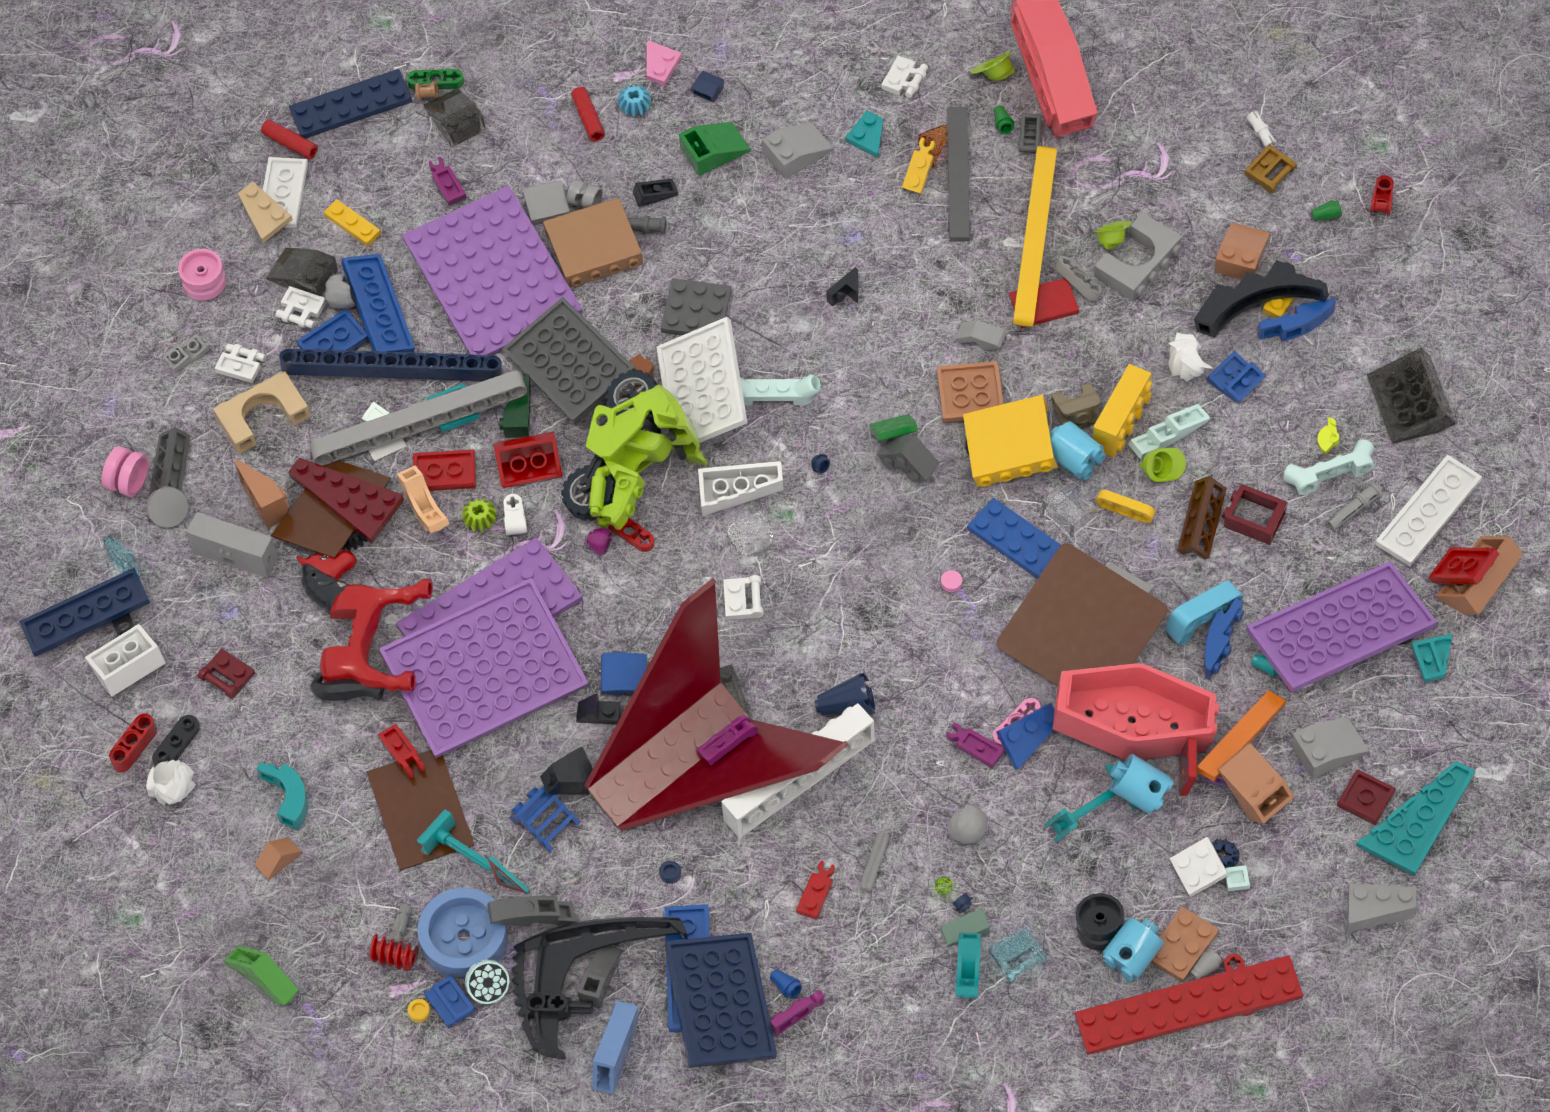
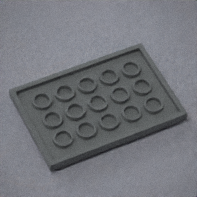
M564 297L559 299L502 348L503 352L525 374H529L532 382L574 424L605 399L607 387L611 386V381L614 378L617 379L621 373H628V370L637 371Z

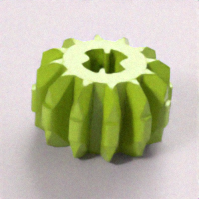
M477 497L475 502L468 500V506H463L461 516L467 529L471 528L473 532L480 529L483 533L484 528L491 530V524H496L497 511L492 501L487 502L485 497L481 501Z

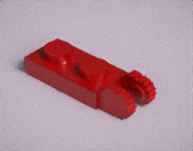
M397 724L377 734L379 740L410 779L414 777V772L409 767V762L414 761L421 772L426 770L418 756V752Z

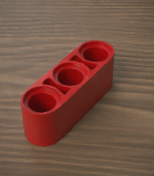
M142 713L138 715L110 750L109 758L115 771L120 773L128 771L155 737L157 728L150 714ZM137 741L135 744L130 745L131 742ZM124 757L123 760L117 761V759Z

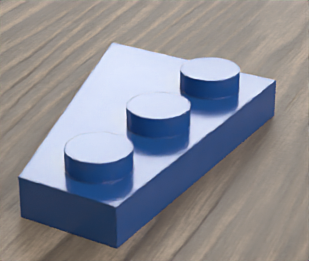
M1048 703L996 731L1015 770H1018L1053 731L1055 709L1052 703Z

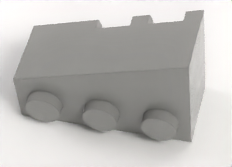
M1349 883L1347 893V934L1365 928L1367 930L1372 929L1374 926L1385 923L1389 925L1413 919L1416 910V887Z

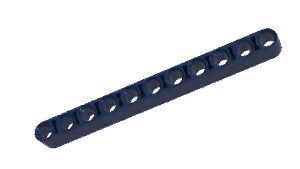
M285 349L279 355L281 371H285L287 375L485 381L502 375L501 359L495 355Z

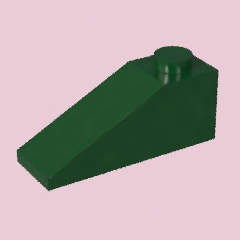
M525 374L523 377L527 388L526 394L509 401L504 408L503 418H500V430H504L505 438L530 436L531 382L529 374Z

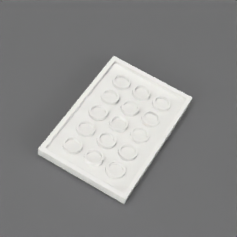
M728 317L656 346L662 386L677 399L692 422L700 443L747 424L732 325Z

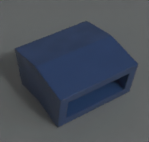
M702 71L691 87L692 93L715 102L719 93L724 88V79Z

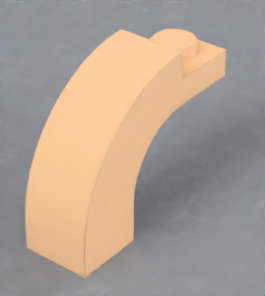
M413 466L398 473L397 477L406 499L424 530L433 533L448 526V519L434 502L420 470Z

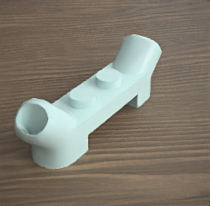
M812 374L803 379H743L740 377L744 405H753V401H793L794 405H808L814 400V395L818 394L821 389L819 378Z
M1358 440L1352 453L1336 456L1333 460L1318 462L1307 469L1289 464L1284 472V482L1295 486L1300 495H1305L1317 491L1318 482L1350 471H1352L1354 477L1364 475L1375 467L1371 458L1374 446L1368 440Z

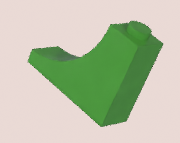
M238 945L224 960L230 968L237 970L255 983L274 1003L285 1005L291 1002L295 997L294 994L299 990L265 952Z

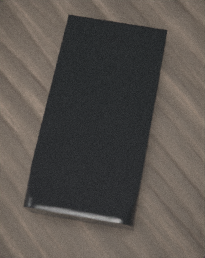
M673 179L635 183L633 195L639 207L678 196V191Z

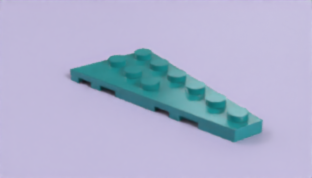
M1455 761L1440 773L1433 782L1423 787L1416 796L1411 797L1390 814L1383 823L1374 827L1367 836L1357 841L1356 846L1415 876L1474 777L1475 770Z

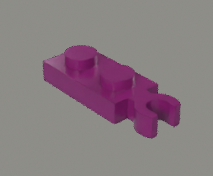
M438 157V165H433L429 161L432 178L447 204L450 206L466 199V193L450 166L444 167V161L441 157Z
M953 723L952 729L957 731V733L946 732L948 740L958 741L956 743L957 748L992 769L1004 754V748L969 727L964 732L959 724Z
M817 990L809 998L798 999L786 1011H780L775 1014L770 1021L773 1033L776 1036L812 1013V1009L825 1002L823 999L825 997L824 994Z

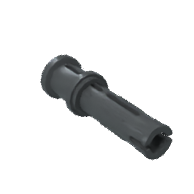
M649 216L627 218L632 230H639L648 234L649 232L666 234V216H662V218H650Z

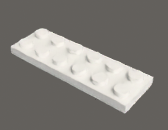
M1447 455L1377 538L1375 545L1410 567L1481 482L1482 476Z

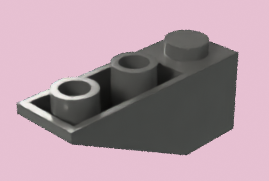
M608 946L596 951L577 991L579 1001H593V1007L601 1008L622 949Z

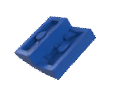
M1234 350L1206 380L1227 397L1240 403L1266 375L1253 362L1248 364Z
M625 652L602 654L601 693L621 696L623 693L633 694L647 669V654Z

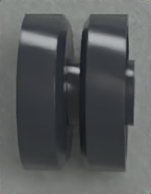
M1104 893L1091 894L1085 897L1078 904L1075 912L1078 938L1082 944L1097 951L1104 950L1125 923L1123 906L1119 900L1112 895Z

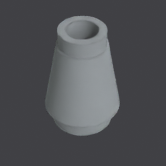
M1212 949L1208 952L1204 951L1190 974L1196 980L1205 978L1219 969L1223 961Z

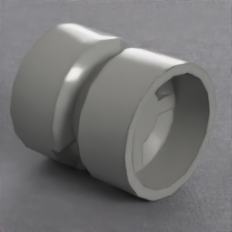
M574 179L567 193V203L577 207L582 205L583 209L600 204L603 189L592 184L588 186L586 182Z

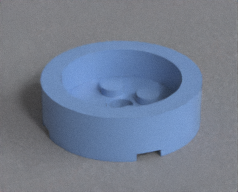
M455 888L439 894L424 908L418 922V938L423 955L434 970L447 977L451 975L455 979H462V977H466L470 967L475 963L482 962L481 960L489 959L497 962L501 960L508 944L507 925L490 923L487 904L495 901L490 895L473 888ZM461 933H469L470 935L466 941H461L458 937Z

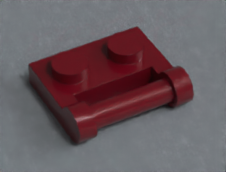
M221 648L206 667L199 671L198 678L203 681L207 680L225 692L227 697L233 699L252 678L255 671ZM215 671L234 684L228 685L212 673Z

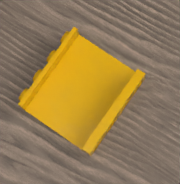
M1043 394L963 414L972 475L977 487H987L993 483L1007 482L1014 478L1028 477L1034 473L1048 472L1058 468L1053 455L1046 413L1048 412V405Z

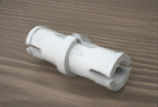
M1257 111L1251 112L1247 116V120L1254 128V134L1261 139L1265 148L1268 145L1274 147L1277 142L1268 130L1270 129L1269 126L1262 121Z

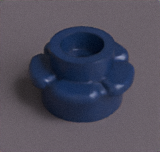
M825 454L816 455L811 461V467L814 472L824 473L830 466V460Z
M965 893L952 903L956 908L955 911L960 910L963 913L972 906L970 901L973 897H969Z

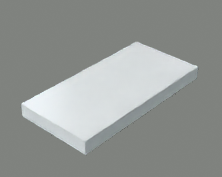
M269 157L263 191L292 215L293 220L284 227L297 228L308 159Z

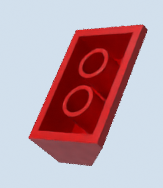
M554 431L493 443L502 488L563 476Z

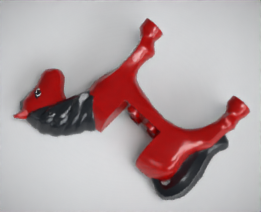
M341 551L336 558L323 554H312L307 558L297 556V560L302 565L301 583L306 595L320 608L325 609L330 615V619H353V633L348 640L349 646H332L322 651L320 673L310 685V689L315 696L328 701H345L364 696L381 700L384 695V689L413 692L416 683L413 671H405L400 675H389L379 672L368 663L372 639L379 625L382 609L389 604L411 605L420 598L431 599L433 593L432 579H421L415 585L399 589H377L363 584L349 585L339 579L344 573L352 569L357 562V558L352 552Z

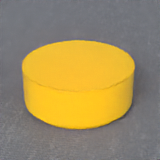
M416 999L409 1004L407 1010L412 1021L419 1023L429 1018L430 1007L425 1000Z

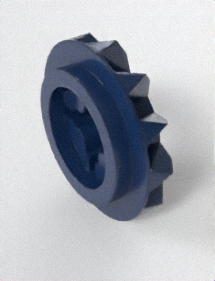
M1216 839L1212 842L1217 853L1224 849L1225 855H1228L1224 856L1221 860L1224 867H1236L1239 862V850L1235 844L1227 841V839Z

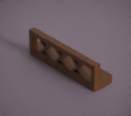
M1211 476L1196 480L1194 483L1177 549L1182 555L1194 552L1204 560L1210 557L1227 490L1225 486ZM1213 487L1219 491L1216 499L1212 491ZM1210 503L1214 511L1213 516L1210 515V512L1208 510V506ZM1205 521L1207 522V525L1209 527L1208 534H1206V531L1204 529ZM1201 538L1205 546L1204 550L1198 547Z

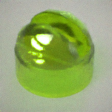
M946 876L939 877L934 885L936 892L941 895L948 894L953 886L952 881ZM946 883L948 884V887L941 890L938 889V887H941Z

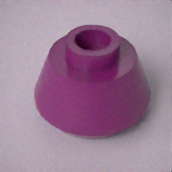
M608 528L594 529L593 532H589L586 543L589 544V548L597 555H604L609 549L612 533Z

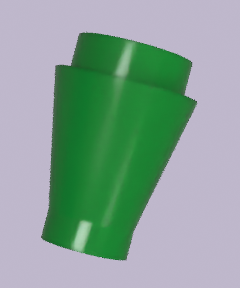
M996 106L993 110L995 114V128L1001 134H1008L1014 129V120L1005 110L1004 106Z
M1331 200L1315 209H1311L1314 221L1338 219L1339 216H1342L1338 200Z

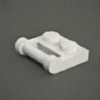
M752 575L749 578L723 579L726 620L760 618L764 615L760 599V576ZM746 587H751L753 607L751 609H746Z

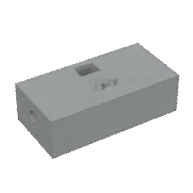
M196 512L186 531L194 554L266 578L269 577L278 559L272 537Z

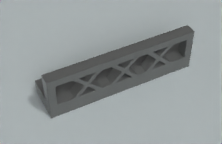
M176 427L159 434L149 496L152 492L164 486L182 490L191 435Z

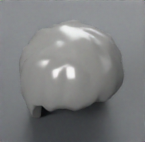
M335 274L329 277L325 283V298L328 304L340 310L354 307L356 302L351 294L350 285L346 282V277L343 274Z
M968 804L962 811L955 813L949 819L947 824L949 834L961 844L977 843L982 840L987 829L986 813L982 812L978 807Z

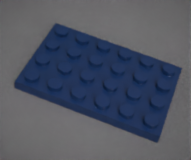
M752 933L666 941L664 946L688 1067L694 1068L775 1059L777 1053Z

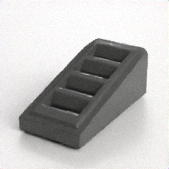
M1021 113L1019 152H1037V146L1040 143L1041 115ZM1025 124H1036V127L1025 126ZM1024 130L1036 131V133H1024ZM1024 137H1036V140H1027ZM1024 143H1026V144H1035V147H1023V146H1024Z

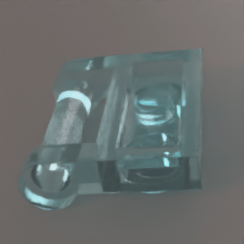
M110 535L105 537L103 543L110 561L123 573L135 568L140 578L141 572L136 567L134 552L130 549L125 550L124 545L119 539L114 540Z
M1026 926L989 947V953L1009 982L1015 980L1017 975L1037 963H1044L1048 960L1045 952ZM1033 950L1035 955L1010 968L1009 963Z

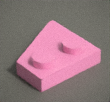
M647 41V80L665 86L681 60L682 53Z

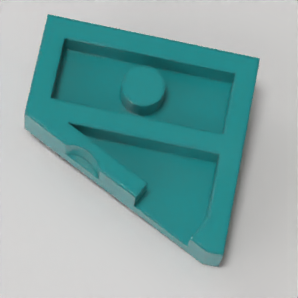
M866 110L846 135L845 142L878 158L883 118Z
M1452 634L1412 642L1411 648L1424 683L1445 678Z

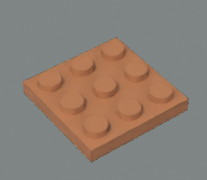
M998 361L937 366L943 423L964 421L963 414L1003 404Z

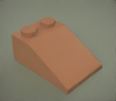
M1231 223L1216 257L1215 273L1241 280L1246 272L1257 274L1270 232Z
M235 461L240 482L267 529L280 523L287 514L288 509H290L284 489L282 487L278 488L275 481L243 462Z

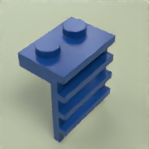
M543 785L538 789L534 787L526 795L528 799L524 803L521 801L511 809L513 814L509 818L514 824L520 821L551 852L553 848L548 842L569 821H572L576 826L580 821L557 798V795H548ZM554 802L558 808L535 830L530 824ZM563 811L567 817L544 839L539 833Z

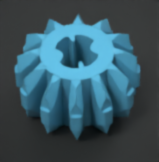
M635 83L633 87L627 85L626 90L621 89L618 96L619 108L621 111H624L626 116L632 114L633 117L636 114L642 116L643 111L648 112L651 104L649 91L644 90L643 85L639 87Z

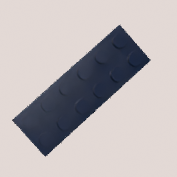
M396 69L290 105L289 110L300 136L306 139L412 103V97L400 70Z
M132 568L19 622L32 653L36 657L150 604V600L135 568Z

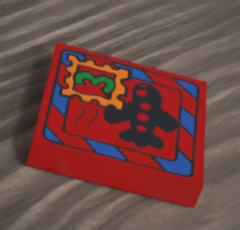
M1196 738L1187 739L1179 756L1180 796H1187L1197 778Z

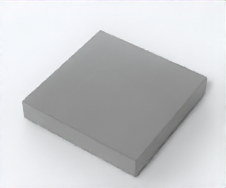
M561 180L522 189L532 224L541 223L570 213Z

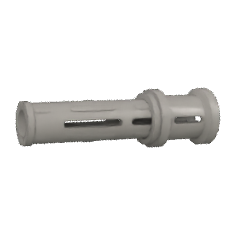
M1369 483L1364 491L1355 494L1354 499L1326 520L1327 527L1334 532L1362 509H1368L1374 500L1383 497L1381 489L1375 483Z

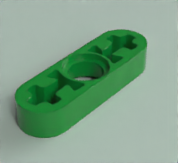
M458 69L413 70L407 75L408 86L415 90V85L418 83L421 85L432 83L430 80L433 77L441 78L437 82L438 89H458L464 84L463 73Z

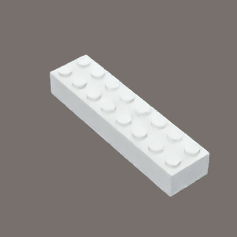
M858 703L853 707L846 708L838 718L831 719L820 731L812 733L830 739L846 741L849 744L819 770L721 801L723 820L739 839L875 741L874 720Z

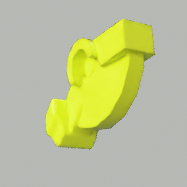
M1330 417L1328 418V425L1320 430L1317 439L1320 450L1325 455L1339 444L1336 420Z

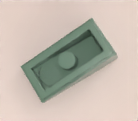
M983 909L969 913L941 926L948 947L958 944L959 932L981 933V936L990 934V927Z

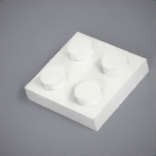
M1208 837L1169 858L1190 897L1229 876Z

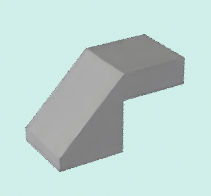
M974 320L961 323L955 339L960 344L975 341L986 351L1000 348L1006 331Z

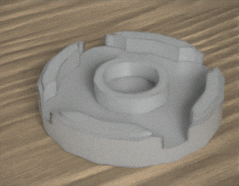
M164 486L151 493L147 500L146 509L152 522L160 527L170 528L177 526L184 520L188 512V502L180 490L175 487Z

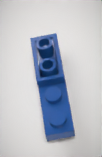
M1335 298L1327 299L1325 302L1303 303L1295 307V314H1286L1279 318L1265 319L1259 322L1257 332L1259 339L1280 336L1281 341L1284 342L1312 331L1334 313Z
M1235 598L1226 614L1219 610L1217 611L1209 628L1204 656L1205 679L1210 680L1213 674L1217 675L1222 663L1220 662L1223 657L1227 658L1231 652L1230 637L1234 631L1233 625L1236 621L1240 622L1244 615L1242 610L1243 601Z

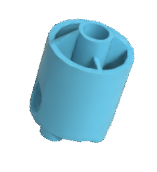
M1071 421L1055 427L1050 432L1053 455L1056 462L1073 473L1078 479L1083 478L1087 480L1092 475V469L1096 464L1102 463L1106 457V454L1103 453L1104 446L1093 440L1090 435Z
M1134 754L1128 756L1123 763L1118 760L1110 771V776L1114 778L1110 791L1145 813H1152L1154 809L1158 810L1164 802V799H1162L1165 791L1168 792L1174 783L1170 776Z
M1129 917L1102 952L1103 962L1112 969L1117 967L1121 970V975L1129 982H1132L1134 979L1137 980L1164 945V942L1156 935L1159 928L1146 918L1140 923L1134 918ZM1124 955H1130V956H1131L1130 959H1127V960L1122 959V957H1123Z

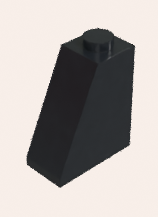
M579 747L552 763L540 778L548 795H588L589 791L584 785L593 768L584 748Z

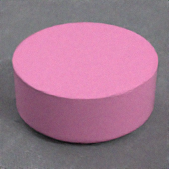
M952 570L945 572L941 577L942 588L947 592L958 591L962 586V576Z

